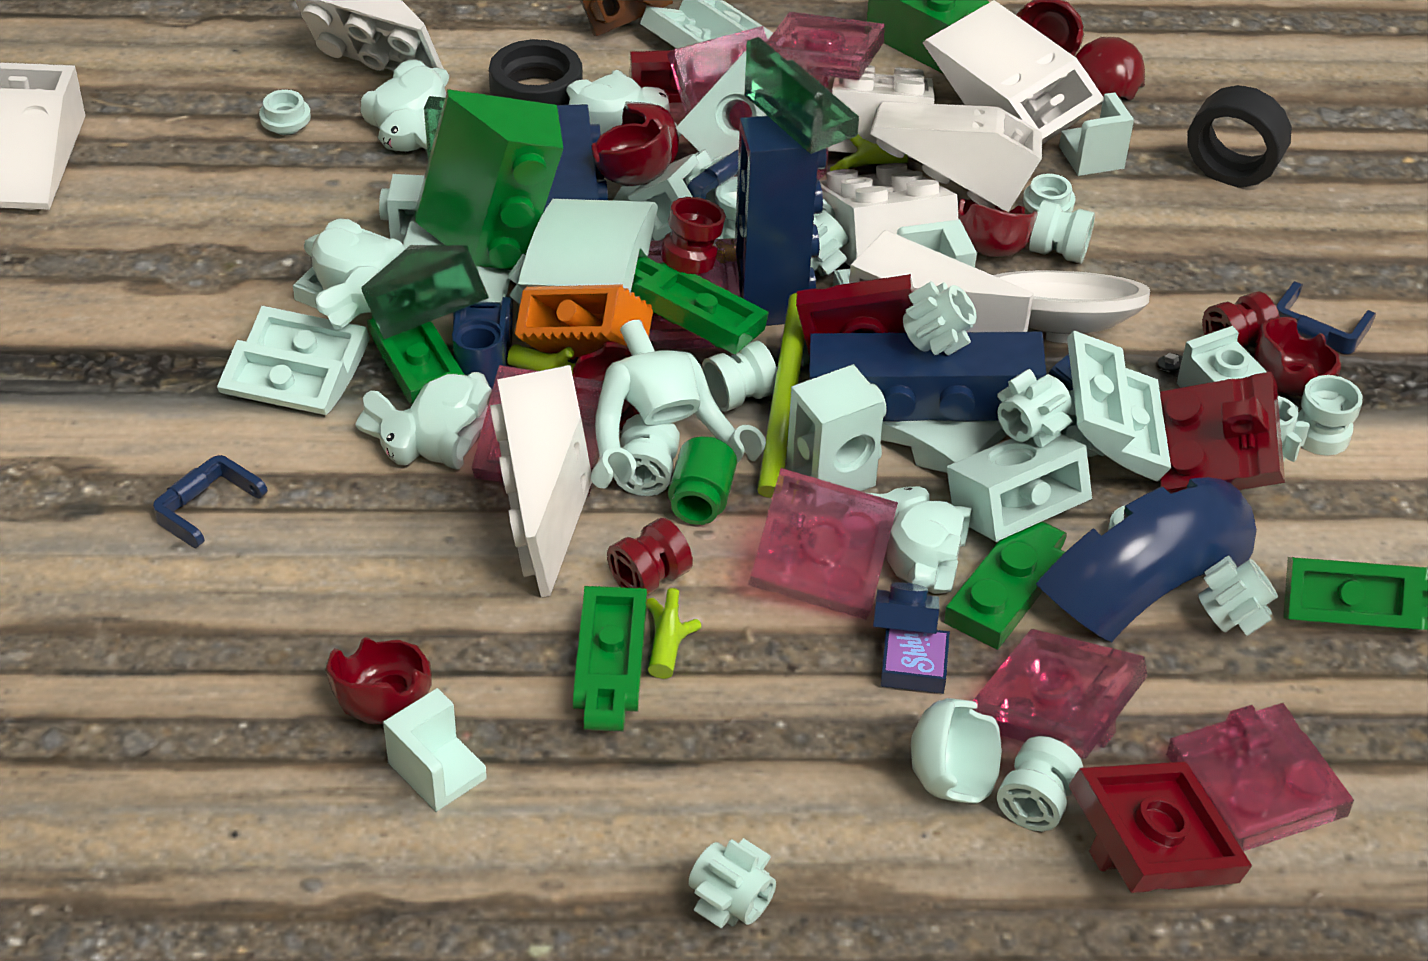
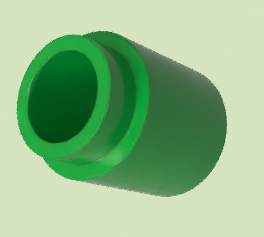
M701 436L691 438L681 446L668 490L672 511L679 519L694 525H704L714 521L717 515L724 511L737 467V456L729 445L713 437Z

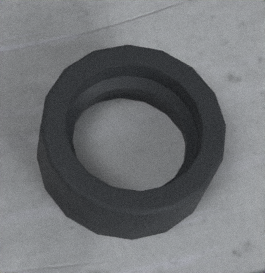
M530 39L509 44L501 48L491 58L489 65L490 95L553 105H569L570 98L566 91L568 85L576 80H583V65L578 54L566 45L551 40ZM529 78L554 80L552 83L542 85H526L518 81Z
M1235 85L1220 88L1205 100L1187 130V147L1194 163L1206 176L1234 187L1254 186L1272 176L1291 144L1292 126L1286 111L1272 96L1257 88ZM1231 117L1241 119L1252 125L1264 140L1267 148L1265 153L1247 156L1228 149L1215 134L1212 126L1214 119Z

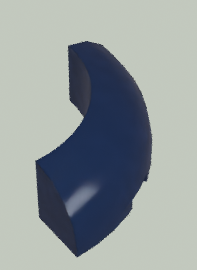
M1210 477L1192 478L1187 484V489L1172 494L1164 487H1160L1125 505L1124 520L1102 536L1094 528L1091 529L1048 569L1036 585L1078 622L1112 643L1151 604L1181 584L1205 574L1206 570L1228 555L1237 567L1249 560L1254 550L1257 532L1252 507L1235 486L1222 479Z

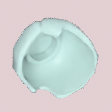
M954 698L939 700L924 711L912 734V768L926 791L935 797L955 802L978 804L992 793L1000 771L1002 754L1000 731L995 718L973 710L977 709L978 704L976 702Z

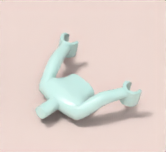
M631 320L625 323L620 331L632 356L613 362L605 373L595 418V432L600 459L592 470V483L598 488H606L612 481L614 472L620 483L626 485L636 469V461L632 454L620 447L619 424L624 399L638 410L644 423L647 425L676 422L695 414L717 439L733 449L737 456V464L742 459L744 451L751 461H756L766 445L764 435L760 430L751 425H741L737 429L731 425L715 403L703 370L695 357L688 352L655 351L641 320Z

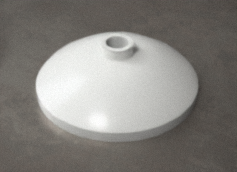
M1054 270L1016 271L993 275L1034 293L1028 327L1046 332V340L1057 343H1068L1067 337L1073 330L1084 334L1110 329L1136 315L1149 303V287L1134 280L1111 275Z

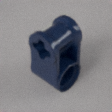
M455 296L452 333L454 359L464 375L469 376L473 372L484 374L493 392L499 388L497 379L505 378L508 348L512 345L513 336L512 297H503L501 302L467 301L465 296Z

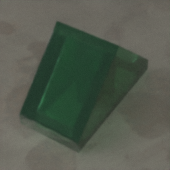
M410 245L361 287L365 300L384 339L489 298L467 245Z

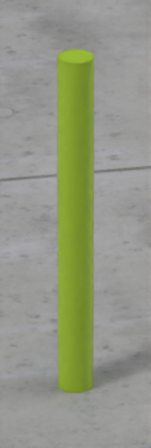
M797 293L790 295L766 434V445L763 452L757 489L760 495L767 498H776L781 494L787 457L791 388L797 385L799 381L805 343L796 307Z

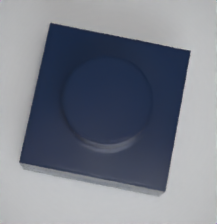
M892 583L890 591L877 589L873 626L936 634L939 616V597L927 595L928 588L911 583Z

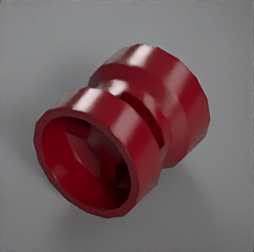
M683 197L675 200L671 205L668 218L671 232L665 235L661 249L662 261L674 270L687 274H703L712 270L718 252L714 240L722 234L726 218L724 210L717 204L698 197Z
M1260 291L1239 297L1235 304L1227 301L1208 307L1204 311L1202 319L1203 333L1207 335L1233 326L1239 332L1237 342L1245 350L1247 346L1255 348L1261 324L1270 318L1279 317L1278 309L1267 294Z
M666 518L656 519L643 527L639 537L635 539L631 537L623 538L609 546L607 550L609 569L617 584L623 588L647 589V596L657 590L661 580H675L689 572L693 566V557L686 538L679 528Z

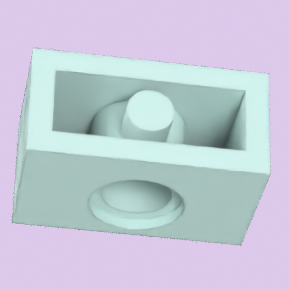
M745 51L681 121L676 129L698 151L706 149L711 160L720 155L725 157L739 150V130L732 126L729 117L730 111L736 103L745 101L752 110V117L791 114L795 110L790 104L798 96L755 54Z
M854 364L797 384L791 388L786 473L815 509L848 497L852 491L861 492L876 486L878 459L882 455L880 441L883 417L886 415L887 410L886 402L881 390L875 384H870Z
M1062 434L1042 448L1037 446L1033 437L1024 442L1011 438L946 466L952 505L972 508L969 527L995 542L1092 499L1086 445Z

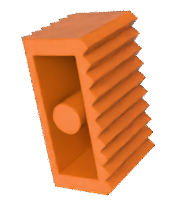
M623 284L526 287L522 292L515 334L519 339L540 352L559 353L566 347H571L574 350V356L570 359L574 360L576 357L579 358L582 355H587L600 349L605 342L614 341L627 346L620 329L631 320H641L649 337L653 310L651 304H646V300H641L640 296H635L634 292H629L628 288H623Z

